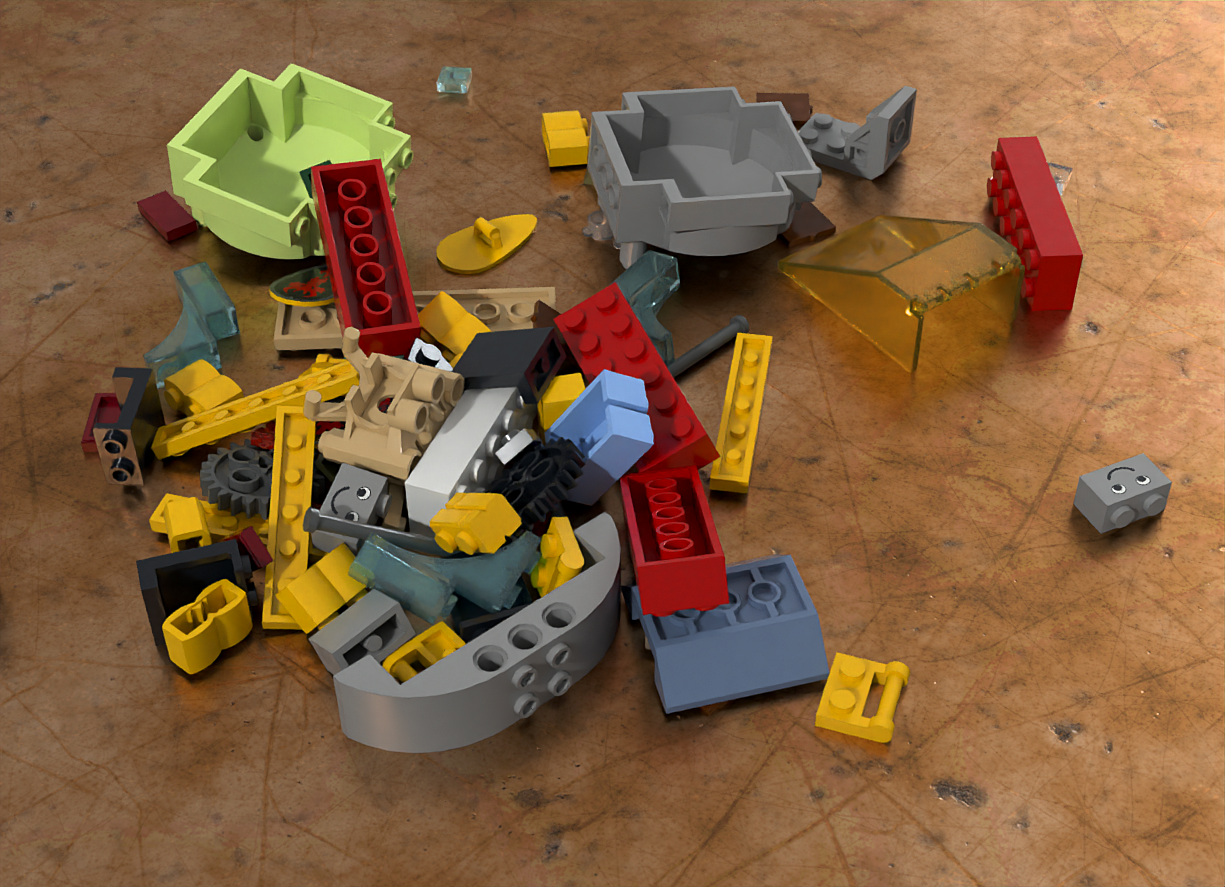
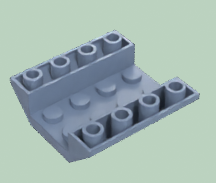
M774 554L725 564L729 604L719 605L717 608L709 611H699L693 608L678 610L674 614L664 617H657L652 614L643 615L637 582L621 586V592L631 619H640L654 656L655 684L666 714L828 679L829 668L819 616L791 555Z

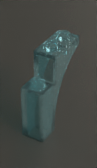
M649 250L611 284L616 282L668 368L675 361L672 333L664 328L656 317L664 302L680 287L678 262L675 257Z
M206 261L173 272L178 297L183 304L181 317L170 335L154 349L143 355L146 368L153 369L157 389L165 387V378L199 359L209 362L215 369L222 368L217 340L240 333L235 305Z
M527 531L517 540L498 549L494 554L488 553L463 559H442L404 550L371 532L349 567L348 575L370 589H376L398 601L402 608L433 625L438 616L447 619L458 600V597L452 594L453 591L490 613L499 612L502 606L510 609L522 588L515 585L522 572L524 571L530 575L542 556L536 550L542 539Z

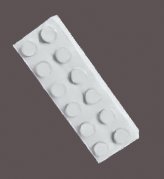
M517 386L469 389L464 392L405 482L410 533L434 538L436 534L430 528L429 521L441 509H446L445 504L456 493H485L493 487L492 481L499 480L502 477V471L506 465L495 454L503 446L500 441L516 428H519L520 431L524 428L531 429L533 420L538 413L537 404L524 403Z

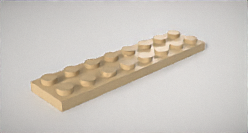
M555 287L412 291L417 314L443 291L455 299L467 312L483 322L492 332L533 328V322L530 318L534 315V305L538 300L556 310ZM279 302L274 333L275 350H330L342 348L343 338L335 302L315 307L294 306Z

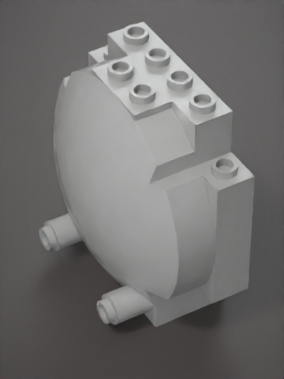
M735 86L624 92L622 94L621 110L591 113L587 169L598 194V204L601 210L605 212L616 243H621L619 259L623 267L628 270H638L645 264L648 244L671 252L696 256L734 255L768 245L776 240L778 234L789 228L793 221L795 210L801 209L802 202L815 201L817 188H820L822 185L821 169L815 165L810 149H807L804 145L800 131L796 130L792 123L791 115L787 114L781 101L745 103V100L741 99Z

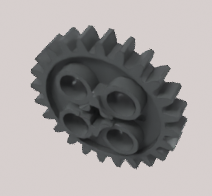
M260 438L259 442L255 444L249 439H245L242 446L231 442L230 450L221 447L217 448L218 455L209 454L208 461L202 462V470H200L202 496H208L209 504L218 503L219 511L231 508L232 516L240 512H246L247 519L252 518L255 514H261L263 520H267L270 514L274 443L264 448L260 445L261 442L266 441L264 438ZM316 452L314 453V463L318 458V453ZM315 464L313 470L312 501L319 502L320 494H325L327 478Z

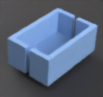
M604 369L545 432L546 444L552 438L555 441L560 437H563L565 440L569 438L585 456L583 460L586 462V465L581 468L584 473L575 479L578 485L567 491L569 498L566 500L592 506L654 445V434L651 430L650 417L647 415L649 402L646 398L644 380Z

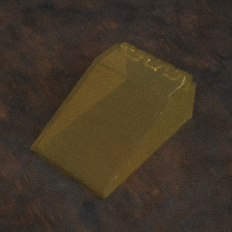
M878 215L778 261V268L909 373L917 370L924 322L923 313L942 305L944 301L948 302L964 293H969L1002 319L1011 323L1017 317L1025 266L1021 264V259L1017 255V248L982 223Z

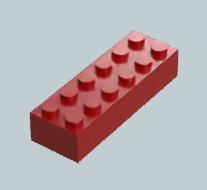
M1038 137L998 138L997 150L992 151L991 154L993 176L987 180V195L993 198L994 215L999 216L1000 233L1002 236H1006L1008 256H1012L1014 259V274L1016 277H1020L1022 297L1027 298L1031 311L1072 310L1083 253Z
M381 159L312 166V196L342 338L346 328L354 327L360 332L358 346L367 357H370L372 352L387 356L405 355L415 338L420 339L421 326Z
M616 282L553 319L590 384L604 369L644 380L646 398L649 402L647 415L650 417L651 430L654 434V445L635 462L639 472L696 465L697 470L720 457L707 432Z
M692 465L623 474L619 478L623 514L643 615L652 614L657 617L672 615L678 610L694 608L699 611H709L717 608L719 605L729 604L725 555L697 466Z

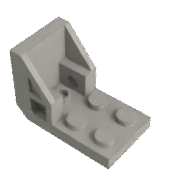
M908 86L902 87L875 107L866 116V123L861 127L856 123L844 122L827 114L815 113L799 130L804 145L811 151L813 161L869 180L883 174L911 142L917 89Z

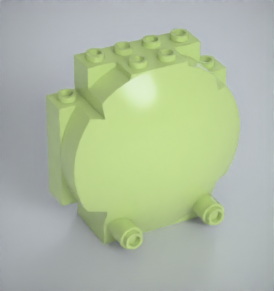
M291 63L275 81H271L240 68L167 144L173 192L175 195L185 198L186 205L191 206L192 217L198 225L209 227L220 239L240 250L275 259H304L310 255L323 256L325 253L314 201L309 197L299 171L328 160L332 164L381 159L394 210L398 199L395 194L396 179L403 169L409 168L414 156L411 150V135L394 129L395 118H393L392 102Z

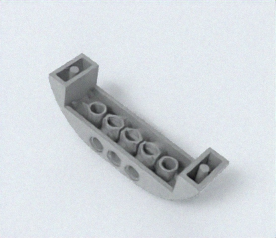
M604 512L574 530L575 538L584 559V566L579 575L401 685L370 654L333 675L342 732L352 740L387 751L406 753L441 752L468 746L491 737L521 718L529 717L538 707L553 697L564 694L570 686L587 675L604 657L614 641L620 623L621 546L618 531L612 517L607 512Z

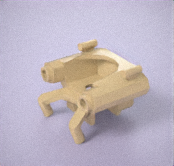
M348 327L344 331L342 352L359 373V385H352L344 401L341 403L321 402V394L315 390H309L305 395L304 416L311 421H346L345 430L333 428L322 433L318 443V451L323 454L326 460L339 464L345 463L387 477L389 483L405 487L406 480L461 399L464 391V377L458 373L372 352L370 357H367L358 346L359 330L354 327ZM394 398L387 409V413L379 411L378 406L383 400Z

